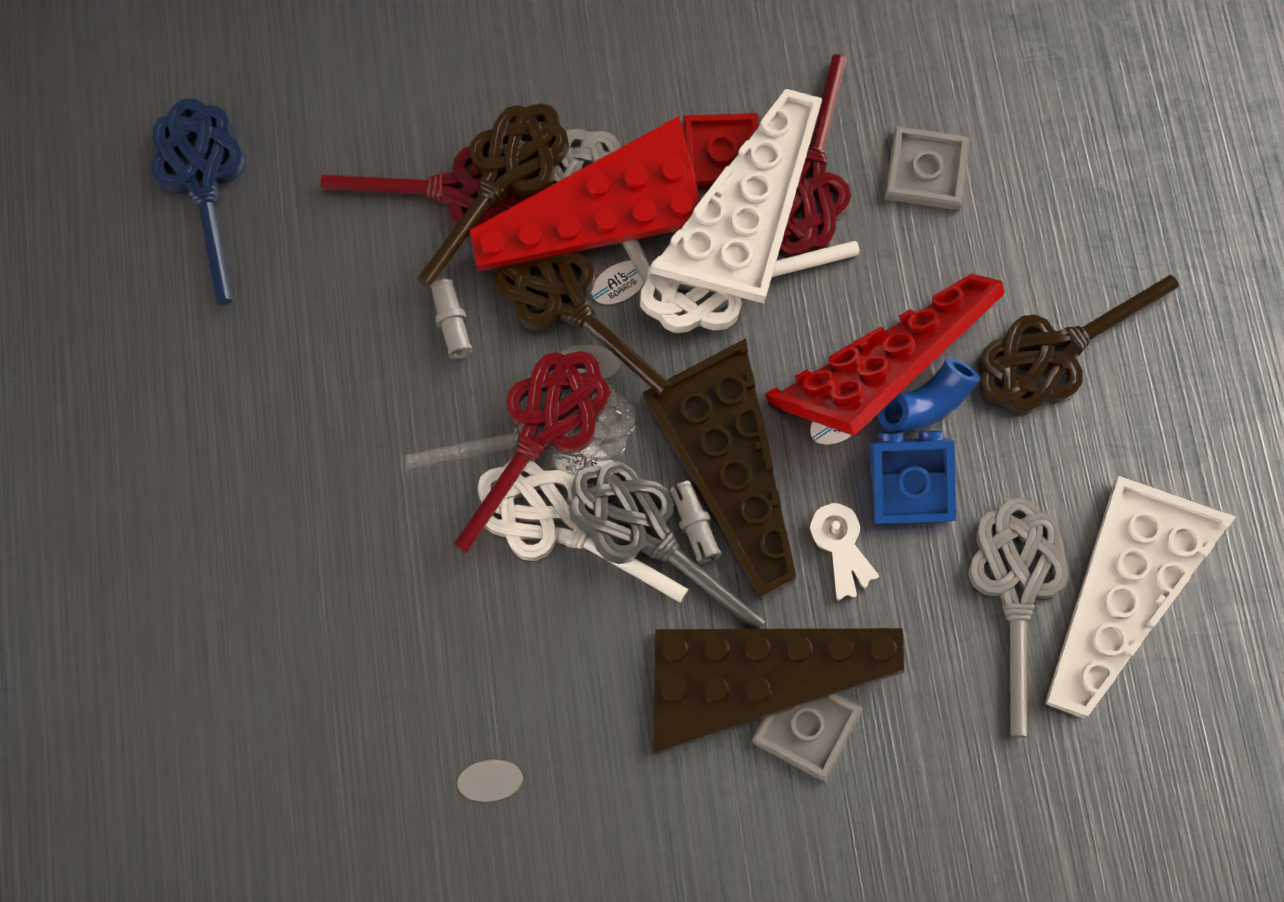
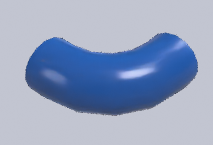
M951 357L947 358L936 374L923 386L911 392L899 393L878 413L879 422L889 432L920 431L941 421L958 408L972 392L980 377L975 370L964 362Z

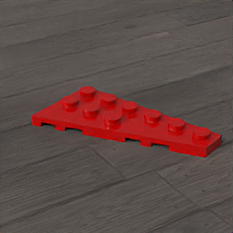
M677 116L469 230L478 272L681 230L701 200L680 117Z
M971 273L933 295V303L917 312L909 309L899 315L900 322L885 331L880 326L830 355L829 364L814 372L806 369L795 376L797 382L781 392L777 387L765 393L769 406L855 436L1005 294L1002 281Z

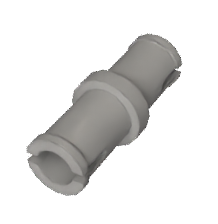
M451 279L438 280L430 287L438 313L435 321L437 327L442 329L448 357L450 359H461L472 353V346L469 343L464 325L467 321L465 310L459 307L454 289V281Z
M692 481L681 482L677 484L679 490L675 486L669 490L681 518L679 527L681 532L687 533L696 556L697 564H706L714 561L712 555L717 559L722 553L709 526L711 517L708 512L703 511L694 488V483Z

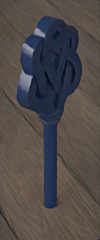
M184 98L175 103L168 112V115L159 118L153 126V140L158 148V152L152 160V174L165 190L173 193L189 190V196L200 211L216 303L218 305H227L232 302L214 206L217 204L219 196L218 183L224 184L234 180L243 171L245 157L239 143L232 138V126L224 110L217 106H206L196 99ZM197 137L194 149L193 146L190 144V141ZM180 151L189 162L187 165L178 156ZM171 167L176 175L168 174V168ZM201 175H203L202 187L198 182V179L201 177Z

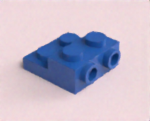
M930 430L919 431V439H903L902 432L878 433V441H869L870 481H872L873 522L875 524L956 521L954 440L943 438V431Z

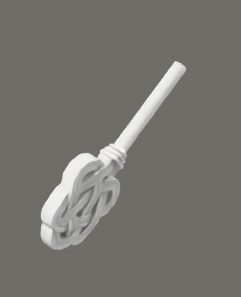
M851 241L776 260L772 277L859 256L858 243ZM651 265L648 268L647 281L641 289L640 307L647 315L659 320L665 329L673 333H684L700 326L715 331L727 329L736 322L742 305L740 297L650 273ZM678 290H687L689 292L683 295ZM654 295H656L661 300V302L656 300L654 298ZM727 305V309L724 312L717 313Z
M529 461L495 511L494 515L502 518V520L492 515L485 526L492 534L506 537L512 552L522 560L537 561L547 557L556 543L578 549L584 547L603 558L596 550L592 535L578 529L570 520L569 507L573 502L571 486L574 477L561 470L543 471L534 461ZM509 462L504 467L490 469L480 476L477 489L481 503ZM557 486L564 488L568 492L566 501L556 488ZM537 490H541L551 506L545 505ZM523 497L530 507L515 505L514 500ZM516 521L525 522V523H540L541 526H539V525H532V524H524V523H516ZM563 521L568 529L555 527L554 522ZM522 540L537 541L539 543L527 545ZM637 559L622 564L610 562L680 603L689 590Z

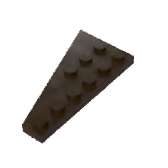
M745 338L667 379L671 384V388L664 396H660L650 388L643 392V398L761 600L796 580V572L787 530L784 525L781 501L774 478L771 454Z
M904 628L655 629L653 753L656 755L668 751L670 748L688 742L693 743L705 739L706 736L728 729H735L792 710L794 707L828 698L830 695L854 687L859 688L904 673Z

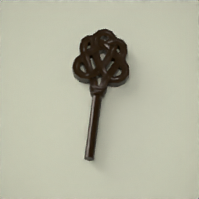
M535 104L526 108L519 105L507 107L498 116L493 129L479 133L471 141L469 154L475 170L484 175L480 179L479 189L477 190L478 197L418 276L417 280L420 284L427 288L431 287L470 234L469 230L476 226L490 205H496L505 200L511 191L527 198L553 184L555 180L554 168L565 158L570 147L567 132L560 125L558 113L551 105ZM489 150L488 158L484 157V154Z
M580 252L499 267L494 273L496 290L504 300L514 304L517 319L525 328L536 332L548 330L559 320L579 329L585 328L657 394L664 396L670 390L671 384L595 317V312L589 300L585 298L594 288L596 275L590 259ZM555 269H559L564 283L558 282ZM573 269L581 272V277L578 281ZM541 272L543 279L532 276V274ZM563 301L572 302L574 307L563 303Z
M1169 275L1083 327L1072 326L1055 331L1045 318L1035 314L1021 316L1012 323L1006 338L991 342L981 353L979 366L982 374L979 389L982 398L991 404L1005 406L1013 414L1023 416L1035 412L1044 402L1061 403L1072 398L1083 382V370L1075 357L1085 350L1090 340L1179 287L1178 281L1173 275ZM1024 332H1033V334L1021 335ZM1068 345L1063 352L1054 351V348ZM1030 368L1025 376L1017 374V369ZM1052 368L1044 382H1038L1045 369ZM1065 373L1067 384L1056 386ZM994 382L1000 385L1001 389L996 387Z

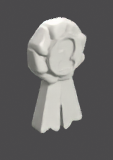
M831 503L815 512L810 524V533L818 548L832 553L835 595L837 601H840L845 596L856 598L857 592L852 572L863 590L868 586L869 581H876L879 575L855 546L861 528L856 514L852 509L844 505Z

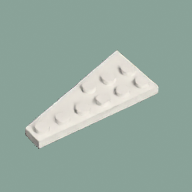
M788 89L783 91L761 120L760 126L749 141L746 140L742 145L736 158L730 166L724 169L704 195L683 228L676 232L671 239L670 245L661 257L658 256L651 265L650 273L764 304L822 98Z
M1118 476L1114 481L1045 704L1081 718L1088 717L1115 681L1119 672L1135 654L1145 637L1158 623L1190 580L1194 571L1203 559L1207 557L1217 540L1236 517Z

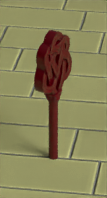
M834 54L831 59L820 110L778 253L784 258L828 248L835 236L836 221L846 214L851 201L850 187L839 175L825 172L827 158L824 147L847 58L841 54ZM812 168V178L807 181L806 176ZM830 191L837 196V201L834 204ZM815 195L817 197L820 212L818 213L816 210V203L814 199ZM802 208L803 218L797 220L794 216ZM823 229L822 233L817 235L818 230Z
M470 146L463 148L454 157L453 172H440L430 176L427 180L322 174L320 185L322 190L427 195L429 199L438 201L440 204H449L450 218L456 226L464 216L463 211L467 212L478 197L477 190L479 189L480 179L484 175L475 170L469 154ZM489 150L484 154V157L488 158ZM511 191L505 200L496 205H490L475 227L529 197L525 198Z
M581 351L566 355L558 352L545 354L536 363L531 378L518 381L508 391L506 406L510 418L514 423L523 428L516 442V454L453 544L464 553L469 551L529 461H535V459L544 455L551 445L554 449L563 453H579L590 446L595 436L594 420L605 411L610 400L608 383L601 377L599 363L592 354ZM577 369H585L586 373H579ZM562 390H571L572 393L560 401ZM543 392H547L545 400V409L540 410ZM595 393H597L595 398L592 401H590V399L595 395ZM528 396L526 411L521 409L520 403ZM546 426V429L536 437L538 428ZM581 429L578 435L574 437H567L568 435Z

